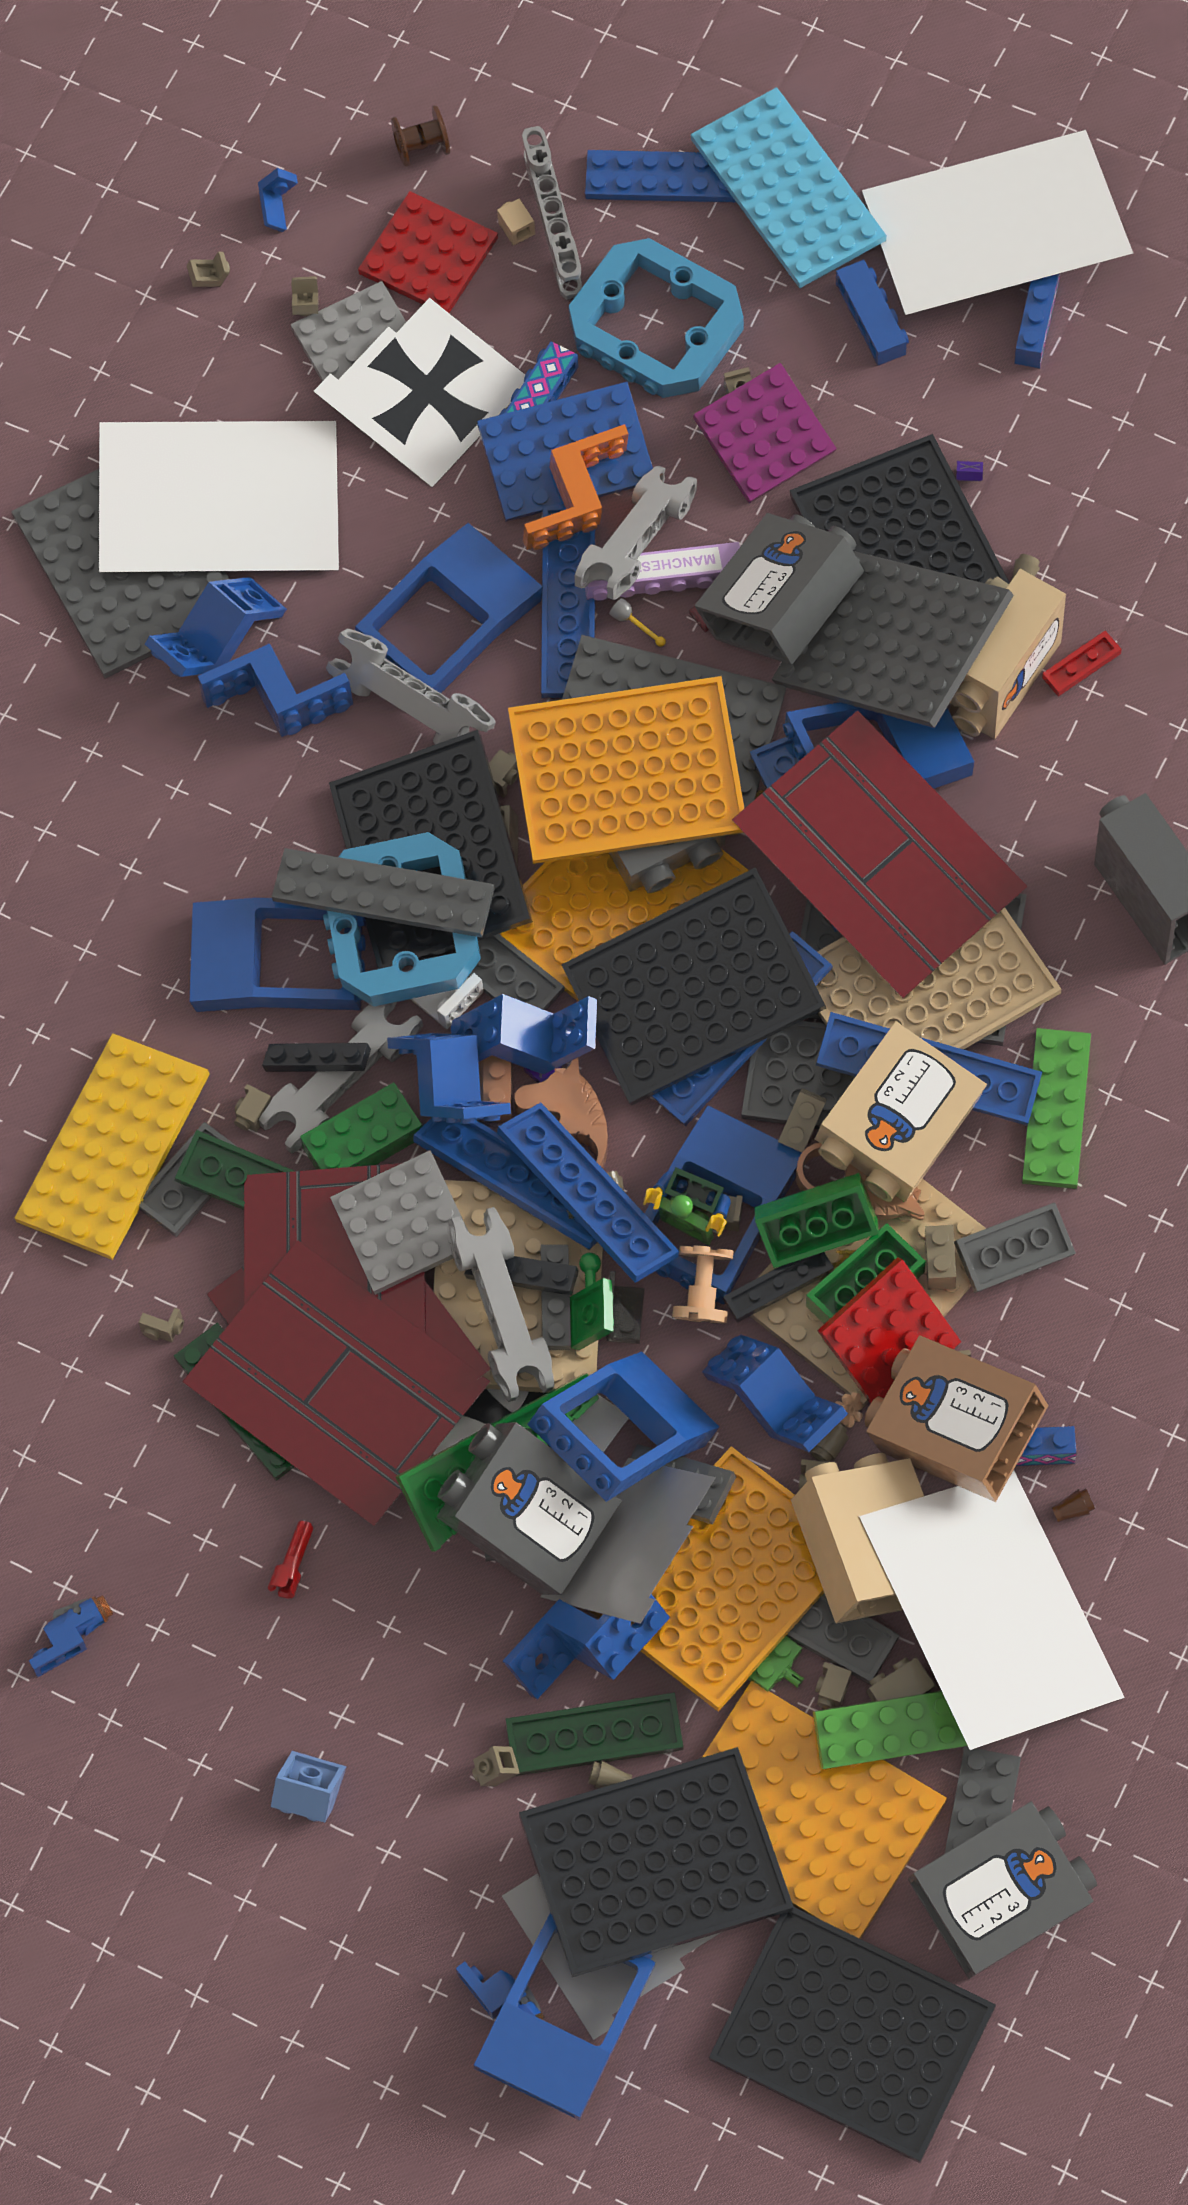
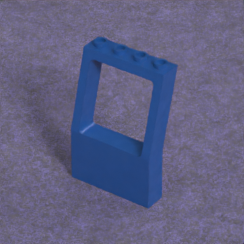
M467 523L424 557L355 626V630L372 636L385 644L388 648L385 659L439 693H442L496 637L541 602L543 586L471 524ZM429 581L434 582L482 624L432 675H427L378 632Z
M841 702L786 712L783 731L787 739L791 738L794 744V754L798 761L814 749L806 731L841 725L858 710L867 720H875L878 723L885 739L933 789L972 776L975 761L948 708L944 711L935 728Z
M244 898L193 903L190 1003L196 1012L257 1007L361 1010L362 999L343 987L341 989L260 987L262 921L267 918L324 920L323 915L328 914L327 910L275 902L272 898ZM352 915L361 933L357 946L362 972H365L362 951L366 949L365 936L362 935V926H366L364 917ZM344 928V934L351 931V928Z
M707 1106L677 1153L668 1171L673 1172L676 1167L724 1187V1193L732 1197H737V1195L743 1196V1202L755 1208L784 1198L796 1178L797 1163L802 1152L779 1143L778 1139ZM666 1193L665 1195H663L664 1197L670 1200L671 1196H669ZM650 1203L644 1214L657 1225L660 1214L658 1209H653L654 1204ZM755 1216L736 1249L733 1260H730L722 1275L712 1273L711 1287L717 1288L715 1302L725 1304L723 1296L731 1293L761 1238L755 1222ZM680 1256L655 1271L661 1277H669L679 1282L685 1289H689V1285H695L696 1264Z
M642 1351L604 1366L546 1401L527 1424L606 1502L670 1461L705 1447L720 1427ZM599 1393L604 1394L657 1447L627 1466L620 1468L564 1414Z
M550 1912L474 2063V2069L566 2115L580 2120L656 1962L651 1960L653 1957L651 1954L622 1962L636 1969L637 1974L603 2043L595 2046L518 2007L554 1934L557 1933Z

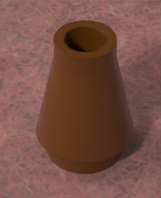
M1077 1489L1057 1505L1052 1506L1058 1522L1090 1515L1089 1512L1095 1509L1087 1489L1081 1491Z

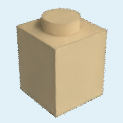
M520 199L506 202L497 209L498 223L513 246L535 235L534 220Z

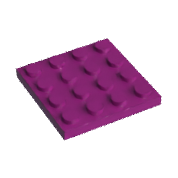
M781 363L693 415V419L748 503L753 502L831 455L837 449Z

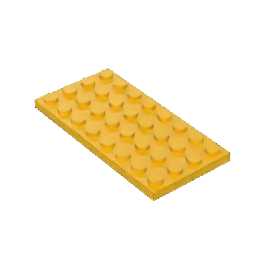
M112 1033L15 1216L16 1222L113 1260L140 1209L141 1201H144L143 1197L162 1167L210 1075L208 1069Z

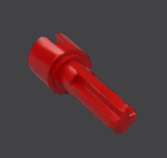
M303 1520L298 1522L283 1563L277 1565L273 1571L268 1590L272 1592L276 1587H280L278 1590L279 1597L290 1599L295 1596L301 1580V1574L298 1569L313 1531V1526L310 1522Z

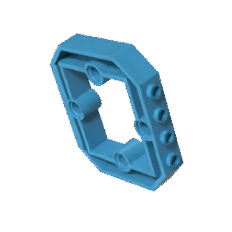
M650 238L613 245L569 304L570 323L579 353L585 358H592L600 362L607 370L616 371L628 382H635L641 385L648 393L652 395L657 394L662 398L699 391L744 330L743 313L735 285ZM638 267L670 283L671 293L676 298L688 299L693 296L718 310L705 328L694 326L686 332V354L674 370L639 351L638 346L634 342L629 340L621 341L595 326L605 312L617 313L623 309L625 305L624 286ZM685 280V281H687V282H686V283H680L679 281ZM610 294L616 295L614 297H608V295ZM696 342L703 343L701 345H694ZM625 356L631 357L630 359H622Z
M429 832L346 849L339 856L345 859L415 871L440 866L442 875L466 879L459 850ZM327 911L328 914L323 915L326 930H331L332 938L327 939L330 954H335L336 963H332L334 978L340 979L344 989L374 1007L459 989L481 959L476 936L453 933L456 953L419 961L413 952L402 951L394 957L391 967L362 972L357 946L361 933L355 918L349 914ZM344 928H351V931L346 934L340 933ZM407 965L413 966V969L408 972L402 971Z

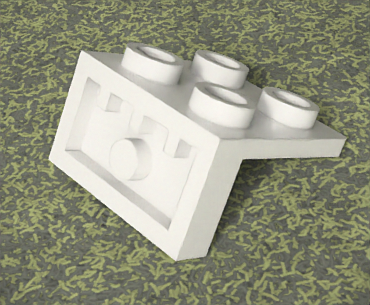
M473 973L469 978L467 977L459 989L413 998L411 1000L444 1028L448 1029L452 1025V1020L461 1016L483 993L482 979Z

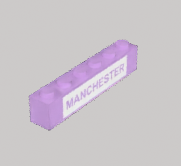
M739 542L641 553L637 559L641 562L638 578L621 597L626 598L642 593L653 595L660 591L668 590L679 592L686 588L694 587L701 589L709 588L738 551L740 544ZM605 580L590 582L585 587L587 600L589 598H594L595 600L607 599L608 591L606 586L608 582Z

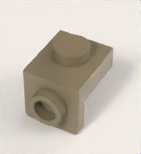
M217 252L213 260H189L186 265L193 287H221L230 272V266L225 259L224 252Z
M317 277L292 278V314L300 316L318 314Z
M174 1308L169 1321L142 1313L138 1322L141 1332L147 1338L152 1340L160 1338L169 1342L173 1341L175 1334L179 1335L184 1326L181 1311L177 1308Z

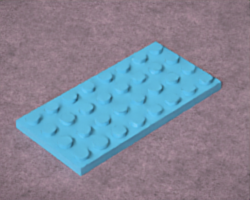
M777 87L691 134V141L799 289L886 241L887 235Z

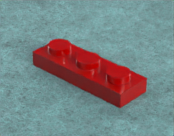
M1105 630L1043 672L1042 678L1059 697L1119 656L1122 649Z

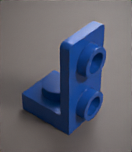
M276 168L258 182L263 220L266 227L280 232H284L287 229L282 195L298 184L296 174Z

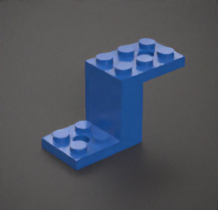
M251 577L208 582L178 632L149 636L144 645L151 650V654L155 658L164 661L170 667V671L179 677L203 674L231 660L254 621L282 618L287 609Z
M270 644L198 676L202 698L207 708L213 705H221L227 699L237 694L243 695L249 692L251 688L256 687L281 737L296 734L303 727L310 724H318L327 716L334 713H342L353 705L350 681L345 673L296 694Z
M502 994L453 1019L451 1034L477 1035L478 1062L493 1055L540 1074H546L595 1049L597 999L588 996L553 1014Z
M425 1033L387 1038L388 1049H399V1054L413 1053V1055H417L420 1116L431 1117V1121L471 1124L477 1123V1120L480 1119L496 1121L500 1120V1115L511 1114L510 1103L481 1101L477 1035Z
M742 1334L732 1338L728 1342L727 1348L719 1355L711 1358L707 1364L708 1366L702 1371L708 1380L733 1389L771 1438L810 1452L848 1415L843 1406L815 1396L778 1347Z
M651 1594L649 1598L655 1599L654 1596ZM559 1599L505 1657L503 1663L529 1695L535 1699H538L574 1659L614 1680L670 1617L656 1599L641 1624L635 1622L633 1625H631V1621L605 1614L596 1620ZM542 1654V1661L535 1666L537 1656Z

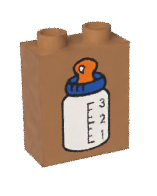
M919 1335L911 1350L903 1349L897 1355L891 1370V1377L894 1382L885 1398L878 1396L869 1405L865 1415V1426L868 1428L866 1432L881 1453L897 1460L910 1458L913 1467L996 1502L1049 1405L1036 1384Z

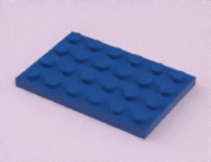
M628 382L477 421L505 522L543 512V505H564L549 468L551 450L625 424L629 435L627 449L624 454L615 459H609L608 457L599 460L597 465L587 468L598 497L635 488L639 480L653 469Z

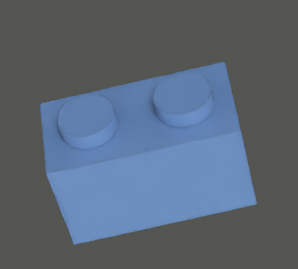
M292 1751L276 1777L271 1807L279 1809L284 1813H293L307 1817L311 1821L325 1823L333 1810L346 1766Z

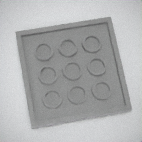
M381 281L318 311V314H311L292 323L291 330L323 382L330 373L339 379L388 327L397 333L406 323V320Z
M431 1150L330 1197L375 1295L454 1258L451 1251L449 1221L454 1217L459 1216L460 1219L462 1217Z

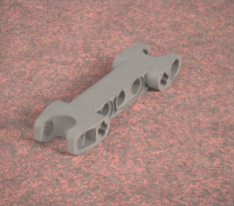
M539 126L526 128L523 131L522 140L525 149L524 161L528 178L534 191L559 292L566 300L575 298L582 288L580 277L581 265L576 244L571 235L545 132ZM536 134L541 137L542 141L538 145H530L527 142L528 137ZM569 280H574L578 286L574 291H567L563 288V284Z
M655 466L645 474L635 486L632 494V503L636 505L604 547L601 548L592 544L583 553L575 573V586L585 588L592 581L605 580L608 582L606 586L608 591L607 598L613 600L629 590L640 573L641 562L637 560L663 524L669 517L679 520L683 519L690 510V505L697 490V479L686 477L679 484L664 483L665 468L661 466Z
M352 629L340 632L339 642L350 651L352 663L335 658L329 661L326 666L329 674L336 677L345 673L350 681L352 693L366 697L373 691L436 731L433 738L435 745L469 733L470 726L484 732L494 728L496 721L476 701L459 693L453 694L449 699L385 659L388 648L376 638Z
M397 1002L375 1007L369 1004L354 1019L351 1027L357 1034L348 1042L368 1043L371 1052L365 1071L317 1072L299 1090L292 1083L285 1085L272 1098L270 1104L258 1120L259 1125L264 1130H267L279 1121L287 1120L293 1122L296 1127L288 1136L285 1145L291 1154L302 1148L300 1136L331 1119L324 1112L382 1056L390 1062H394L402 1055L399 1054V1049H388L387 1038L418 1034L423 1027L421 1018L416 1015L403 1024L393 1025L387 1022L386 1018L395 1008Z
M492 1207L486 1209L484 1213L485 1235L474 1236L470 1234L459 1216L451 1218L449 1221L451 1251L458 1270L461 1272L472 1269L498 1349L488 1352L489 1365L494 1380L500 1387L504 1397L508 1402H511L519 1397V1388L516 1380L517 1374L526 1372L533 1375L543 1393L554 1388L552 1358L546 1341L543 1337L533 1340L530 1338L504 1261L514 1257L512 1239L508 1228L503 1223L497 1210Z

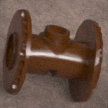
M432 106L433 120L401 129L398 119L396 117L391 118L395 144L404 166H410L408 152L425 149L434 144L440 143L444 154H450L446 126L437 106Z

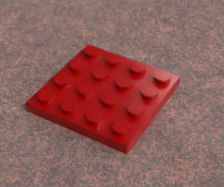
M409 191L358 268L360 275L377 283L382 281L385 287L422 305L431 298L445 311L450 313L498 240V233Z
M898 1257L817 1330L870 1404L878 1396L885 1398L894 1382L891 1377V1370L897 1355L903 1349L911 1350L919 1335L951 1349H954L961 1343V1340L906 1263Z

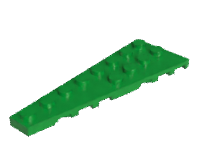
M585 1373L491 1425L495 1427L501 1423L517 1422L548 1445L527 1424L543 1403L588 1377V1374ZM595 1395L564 1415L572 1422L577 1420L599 1399L598 1395ZM477 1432L396 1476V1480L431 1551L439 1550L452 1535L457 1533L437 1518L438 1513L445 1504V1502L438 1498V1493L444 1482L453 1472L459 1470L465 1474L476 1456L468 1449Z

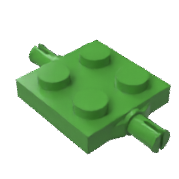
M785 1636L751 1674L748 1680L755 1682L767 1692L784 1678L798 1688L804 1681V1677H801L791 1668L795 1659L802 1652V1647Z

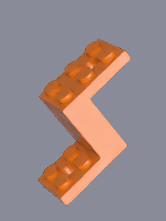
M625 424L551 450L549 468L566 510L524 524L523 542L526 550L531 548L539 550L549 544L548 542L557 539L558 541H565L571 538L574 533L579 531L586 533L598 527L597 525L600 524L602 506L587 468L597 465L599 460L608 457L609 459H615L624 454L627 449L629 435Z

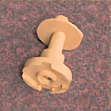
M694 1245V1247L679 1246V1255L697 1258L695 1285H689L687 1306H673L672 1318L695 1322L727 1323L728 1312L715 1309L717 1288L711 1287L714 1259L733 1260V1250H710V1247Z

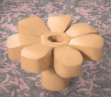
M859 1393L844 1394L842 1402H835L843 1406L848 1413L839 1422L841 1425H845V1427L851 1428L855 1421L860 1422L863 1414L858 1411L863 1408Z

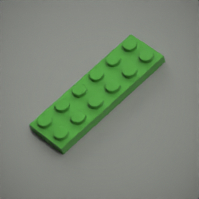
M1041 1028L1036 1030L1033 1069L1041 1071L1042 1075L1027 1126L1022 1184L1077 1189L1091 1033Z
M942 1691L813 1711L821 1769L968 1746Z

